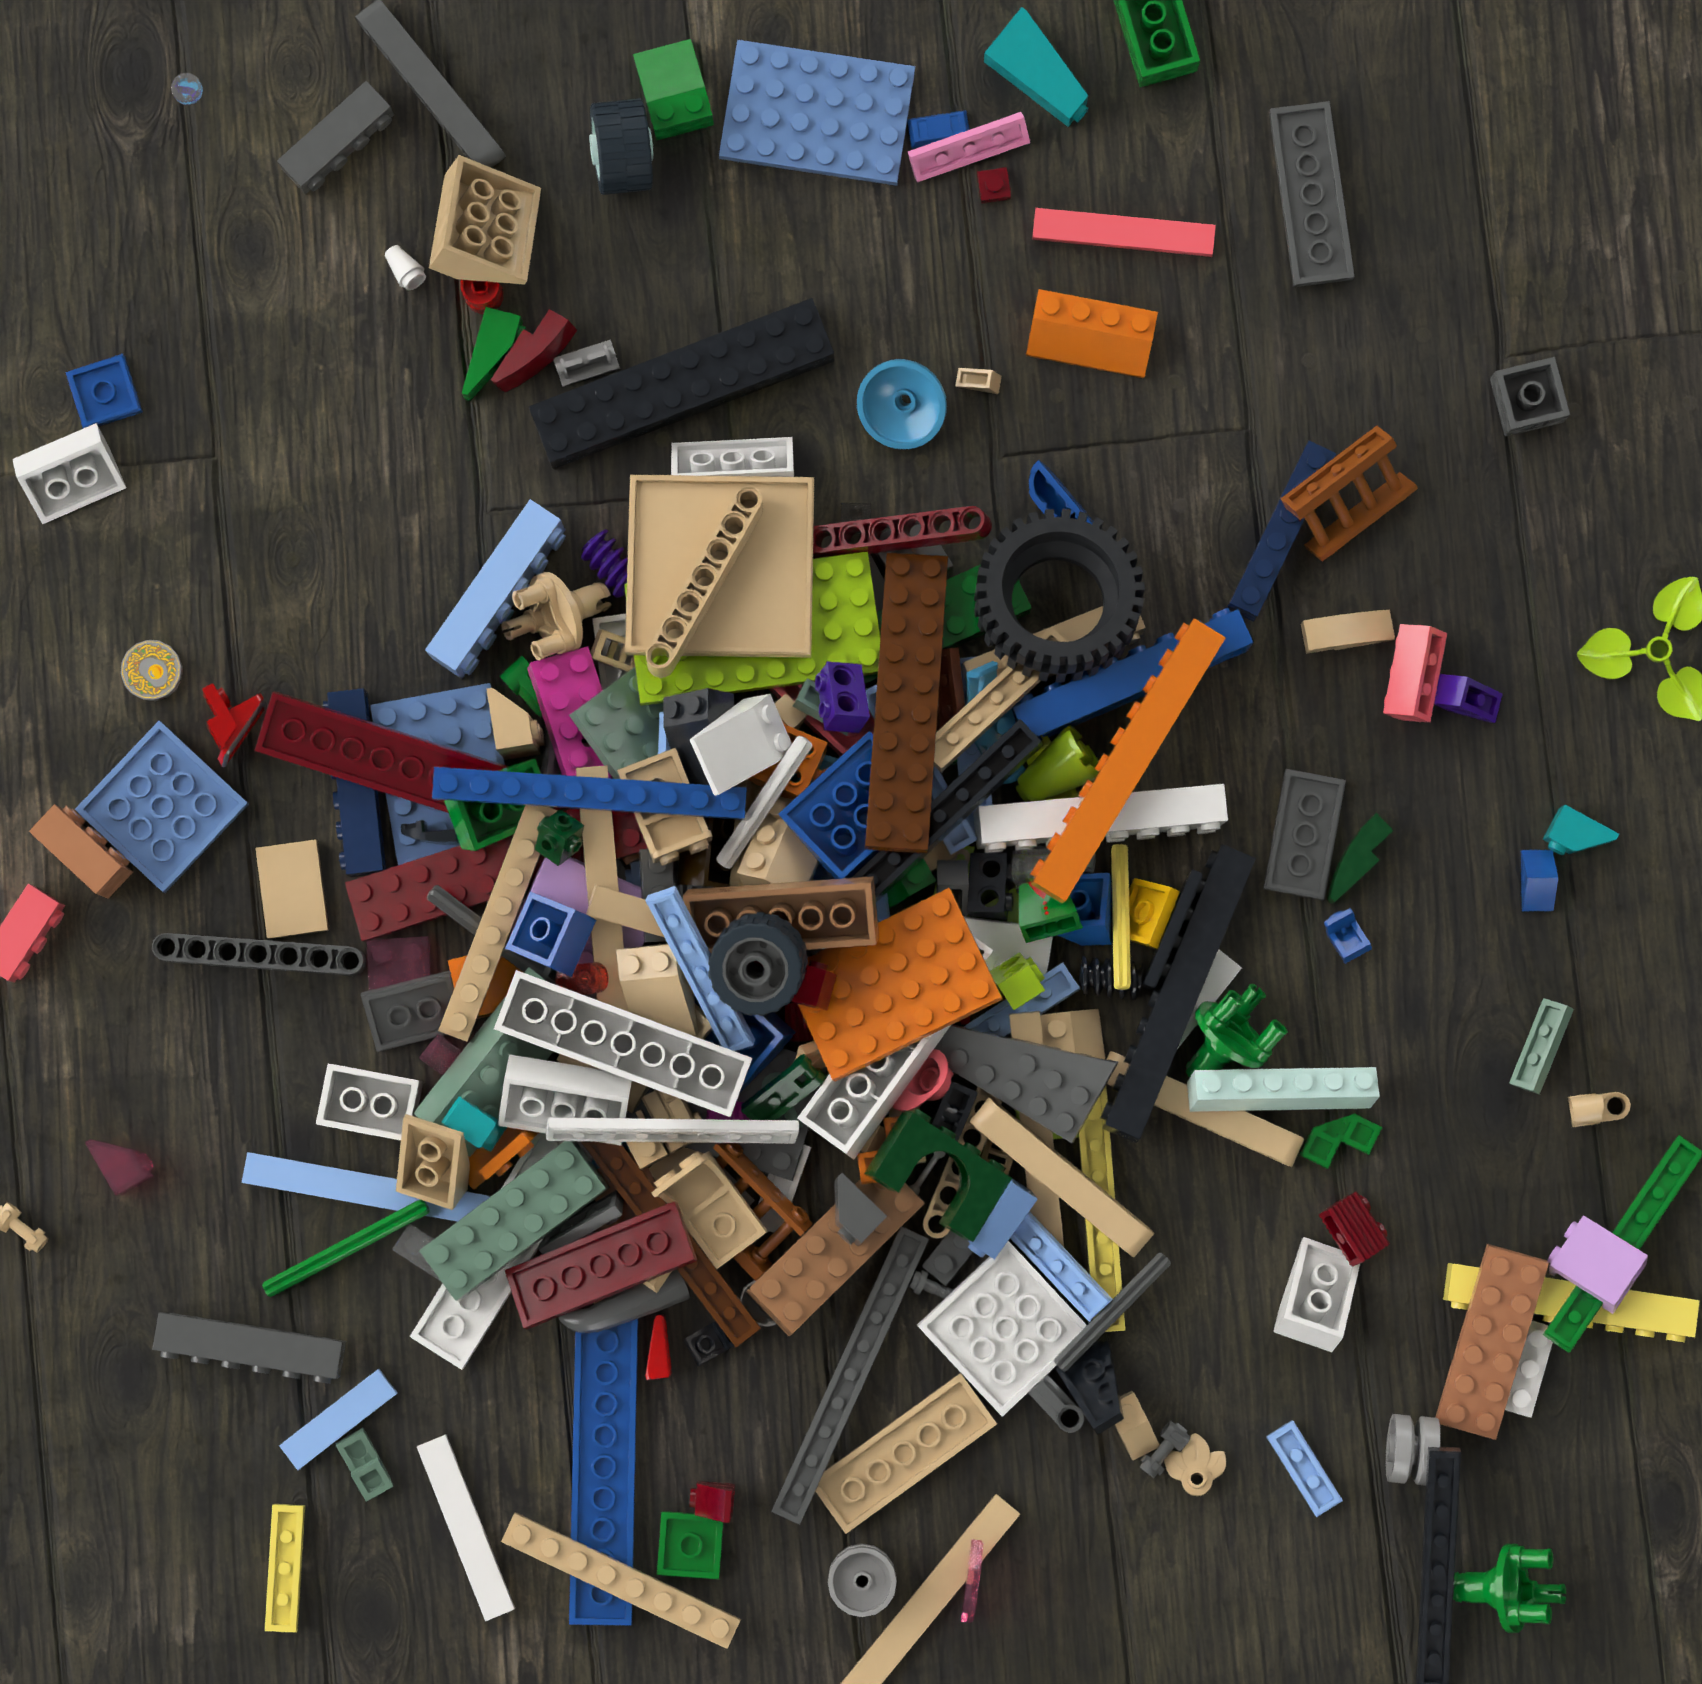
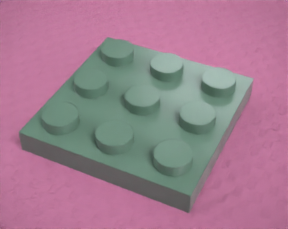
M635 667L569 715L603 765L608 766V772L613 779H620L617 770L658 754L659 712H663V703L640 705Z

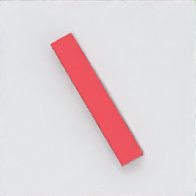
M1035 208L1032 240L1212 257L1216 225Z

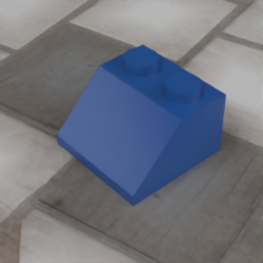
M530 891L505 949L572 977L596 919Z

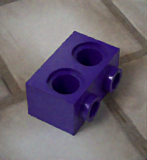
M827 661L821 672L815 677V690L819 692L820 698L819 716L823 718L824 730L859 733L870 718L862 664Z

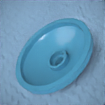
M895 359L877 365L863 379L857 394V411L865 430L875 440L895 449H912L924 445L938 433L946 417L947 400L942 384L928 368L911 360ZM902 395H908L911 403H905L902 400Z

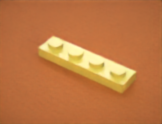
M272 1505L265 1631H298L305 1505Z

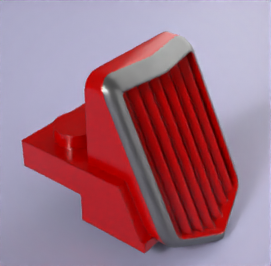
M212 683L202 688L203 696L215 716L206 722L209 732L221 751L217 759L222 767H226L263 711L266 710V703L262 694L259 693L228 710L231 707V702L222 687L216 689Z

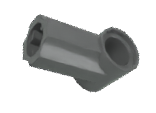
M1048 1374L1028 1392L1064 1432H1076L1082 1427L1084 1423L1083 1412ZM1068 1409L1075 1410L1078 1414V1420L1073 1426H1065L1061 1422L1062 1413Z

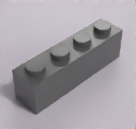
M365 81L281 156L277 162L305 195L310 190L315 191L323 185L325 177L332 170L338 171L346 164L347 157L353 151L362 150L369 143V137L377 130H384L391 123V117L394 116L392 108Z

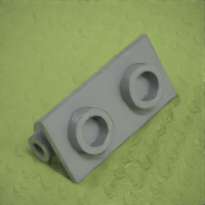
M611 339L554 358L562 387L620 369Z

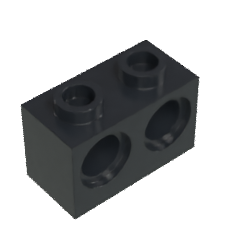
M970 853L967 906L969 917L1007 921L1008 911H1013L1014 896L1013 893H1009V882L1015 881V864H1010L1007 853ZM991 868L1000 869V873L995 877L985 876L986 872ZM990 897L999 899L998 903L992 907L984 905L985 900Z

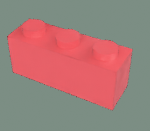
M1400 624L1399 633L1396 638L1393 664L1390 669L1387 695L1384 699L1383 714L1403 721L1431 722L1447 638L1446 632L1432 626Z
M29 883L0 926V976L14 983L17 979L21 980L30 968L29 960L34 953L38 954L47 942L46 934L51 927L55 928L64 916V912H62L65 907L64 904Z

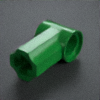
M520 656L499 677L517 696L520 695L536 715L542 718L543 716L527 670L529 663L523 656Z

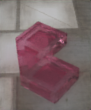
M971 1540L961 1622L972 1623L974 1621L984 1545L982 1540Z

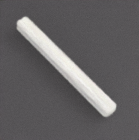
M800 735L795 738L746 812L745 820L740 821L718 854L716 860L720 865L728 869L733 867L811 750L812 743L807 738Z

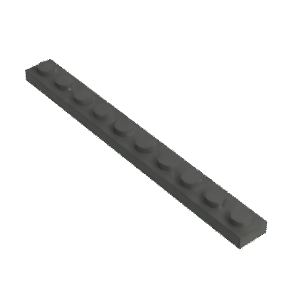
M902 1226L900 1227L771 1512L794 1523L801 1524L928 1244V1238Z

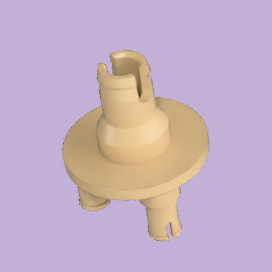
M543 572L532 578L529 587L512 593L513 602L519 610L525 609L530 606V609L526 610L522 616L502 622V631L514 627L513 630L503 634L506 639L512 640L528 632L533 634L539 632L543 639L533 641L531 644L532 654L537 660H542L555 653L562 654L579 649L582 643L583 619L609 609L612 604L610 602L603 603L601 599L611 594L607 586L601 582L569 591L559 577L550 572Z

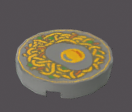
M145 640L135 644L126 652L121 662V677L124 685L133 695L143 700L158 701L167 698L177 690L183 672L180 657L171 646L161 641Z

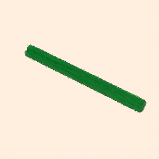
M419 1199L266 1280L262 1284L268 1297H272L420 1219L430 1212L426 1201Z

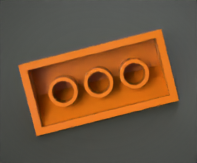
M1039 289L1026 356L1144 378L1158 312Z

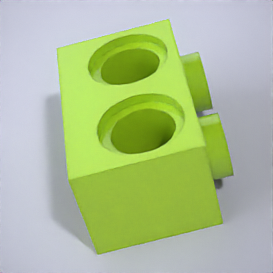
M1020 952L990 971L994 981L1013 1010L1045 991L1040 983L1045 979L1031 957L1025 960Z

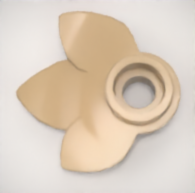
M1194 1433L1182 1449V1452L1172 1450L1164 1460V1464L1168 1474L1172 1478L1181 1481L1184 1490L1188 1494L1202 1496L1211 1489L1213 1480L1223 1474L1226 1468V1455L1224 1451L1210 1453L1206 1441L1200 1435ZM1194 1475H1200L1203 1478V1482L1195 1485L1192 1483L1191 1478Z

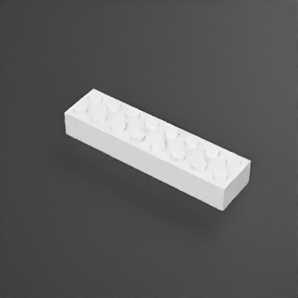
M1224 784L1132 792L1105 836L1106 842L1125 841V838H1128L1129 835H1136L1137 840L1155 838V835H1159V832H1167V837L1186 835L1185 833L1190 832L1191 829H1197V834L1214 833L1220 829L1222 824L1228 821ZM1075 797L978 806L973 813L975 835L978 839L976 840L977 849H984L985 853H1001L1008 846H1015V851L1032 850L1040 843H1045L1047 847L1055 832L1061 835L1067 824L1062 822L1070 807L1077 808L1083 798Z
M974 937L991 971L999 957L994 950ZM950 1026L836 1082L832 1080L829 1074L797 1119L854 1160Z
M517 970L494 1027L497 1031L728 1117L732 1115L752 1058Z

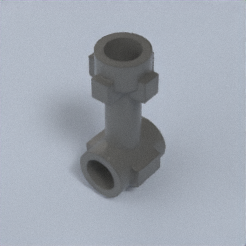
M1169 1421L1159 1434L1164 1439L1151 1457L1146 1454L1141 1459L1143 1463L1140 1465V1468L1152 1478H1155L1157 1474L1161 1475L1165 1470L1161 1464L1175 1447L1180 1451L1189 1442L1191 1436L1186 1433L1187 1430L1179 1423Z

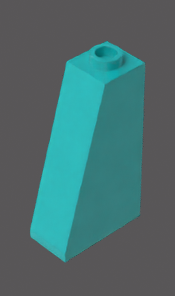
M1021 7L985 51L984 63L1067 127L1074 120L1078 123L1089 109L1086 106L1088 94L1027 10Z

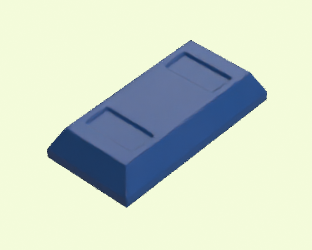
M966 110L907 119L912 149L969 130Z

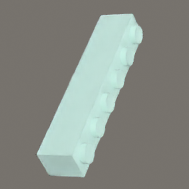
M1376 1067L1194 1070L1187 1081L1190 1112L1371 1108L1380 1097Z

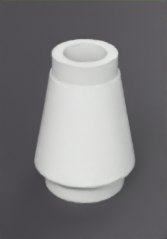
M399 245L392 246L386 251L385 258L400 287H405L406 290L410 291L416 289L424 282L426 278L424 267L401 249Z

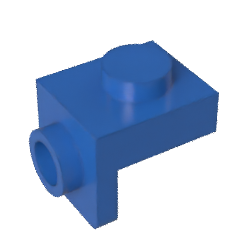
M1351 908L1332 914L1324 922L1327 936L1344 963L1372 950L1371 943L1356 922Z

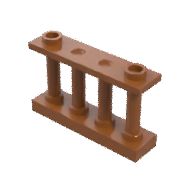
M1375 426L1281 498L1287 510L1299 520L1305 518L1314 537L1304 545L1306 549L1322 562L1418 489L1417 485L1401 472L1396 474L1387 454L1395 449L1397 445L1393 437L1378 426ZM1377 462L1386 483L1372 493L1363 472ZM1353 481L1362 501L1348 511L1339 490ZM1329 499L1338 519L1324 529L1314 509Z
M717 1143L713 1147L719 1154L715 1160L722 1169L729 1164L741 1176L734 1184L740 1194L751 1186L763 1198L753 1209L758 1219L760 1220L773 1208L785 1220L760 1247L750 1244L733 1257L757 1281L773 1265L769 1261L768 1255L793 1230L801 1236L813 1223L809 1220V1216L804 1209L795 1206L750 1161L738 1143Z

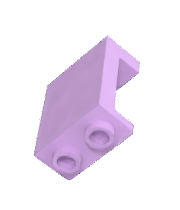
M1583 1215L1579 1223L1573 1221L1564 1235L1567 1240L1562 1248L1556 1246L1547 1260L1550 1263L1549 1274L1553 1276L1559 1274L1602 1301V1308L1614 1314L1647 1265L1648 1255Z

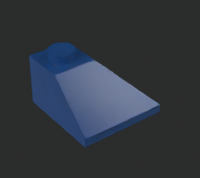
M1110 873L1082 874L1070 896L1083 928L1059 934L1058 936L1082 946L1112 945Z

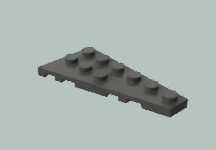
M953 1024L934 1048L940 1050L946 1056L948 1068L1071 1143L1075 1141L1119 1063L1118 1061L1095 1058L1091 1055L1064 1051L1060 1048L1020 1039L997 1036V1034L975 1031Z

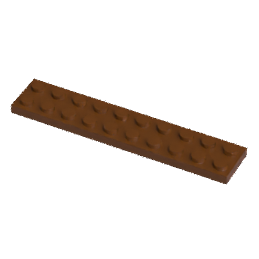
M887 553L865 850L928 853L948 556Z

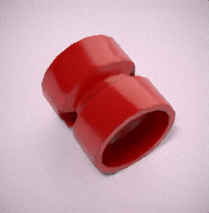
M460 281V289L468 307L474 312L484 314L486 307L497 309L501 305L503 289L500 282Z

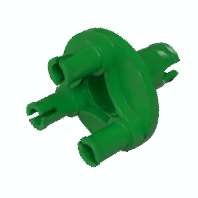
M1250 984L1242 995L1229 990L1219 1004L1205 1001L1196 1009L1195 1017L1199 1027L1205 1034L1204 1044L1186 1065V1074L1191 1077L1194 1070H1222L1227 1063L1235 1061L1250 1068H1260L1272 1055V1049L1288 1033V1030L1281 1022L1273 1019L1259 1036L1249 1025L1250 1013L1266 997L1260 987L1255 991L1257 985Z
M1508 1543L1502 1547L1499 1553L1497 1566H1494L1487 1572L1455 1573L1453 1600L1461 1603L1462 1601L1487 1603L1497 1610L1500 1623L1507 1633H1519L1525 1623L1550 1624L1552 1620L1550 1604L1539 1603L1565 1604L1566 1597H1563L1562 1594H1566V1587L1564 1584H1538L1537 1581H1532L1529 1578L1528 1568L1551 1569L1553 1567L1554 1558L1551 1548L1525 1549L1524 1546Z

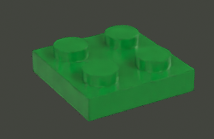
M662 1511L657 1575L719 1579L724 1522L696 1516L695 1513Z

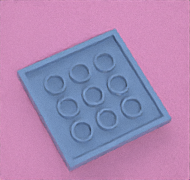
M158 721L75 810L163 893H166L249 803L161 721Z

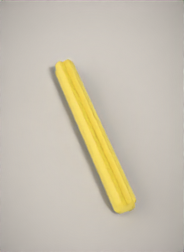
M1115 844L1111 849L1114 988L1117 990H1127L1131 985L1128 847L1124 844Z

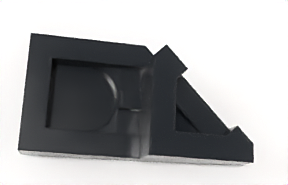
M424 820L411 824H401V834L412 839L432 844H459L455 829L428 832L427 822Z

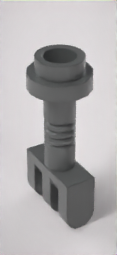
M915 1270L908 1286L917 1295L924 1290L943 1299L954 1290L927 1279L928 1272L924 1270L920 1272Z

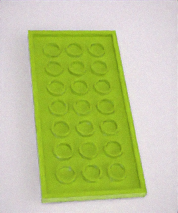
M868 552L813 559L811 658L682 656L669 676L658 678L649 672L646 655H634L640 705L663 703V697L705 688L728 693H740L804 684L807 678L815 682L816 675L821 672L827 661L862 664L863 676L878 674L880 632ZM624 584L627 601V584ZM658 655L654 657L652 662L657 665H663L669 658Z

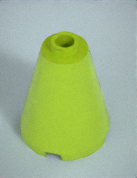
M1069 725L1064 728L1017 778L1019 785L1016 786V790L1025 802L1028 800H1046L1080 787L1087 780L1093 782L1099 772L1094 768L1098 763V759L1089 745L1085 746L1079 740L1082 736L1073 726Z

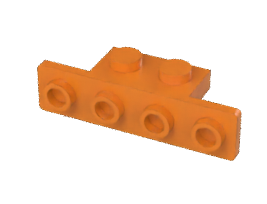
M507 1127L491 1152L483 1147L477 1148L469 1157L470 1171L468 1184L470 1187L476 1189L494 1173L500 1177L513 1165L509 1161L517 1154L522 1158L534 1147L531 1141L540 1132Z

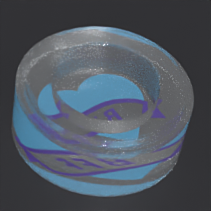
M182 73L174 78L171 84V91L179 103L192 105L201 98L203 87L195 75Z

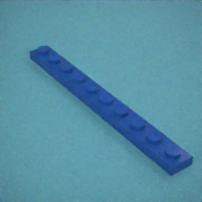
M434 767L432 799L745 820L747 787H732L719 795H714L710 785Z

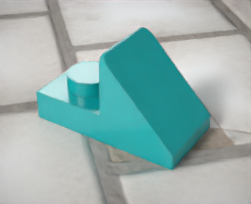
M460 1096L441 1121L447 1127L463 1132L464 1138L477 1148L483 1147L490 1152L507 1129V1127L498 1126V1118Z

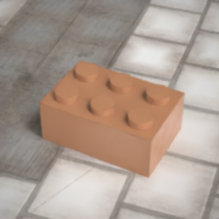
M54 804L29 832L95 894L109 899L133 873L127 866L130 861L118 850L112 847L108 849L105 846L108 840L96 829L93 830L89 826L86 828L83 825L86 820L77 811L70 809L67 805L61 808Z

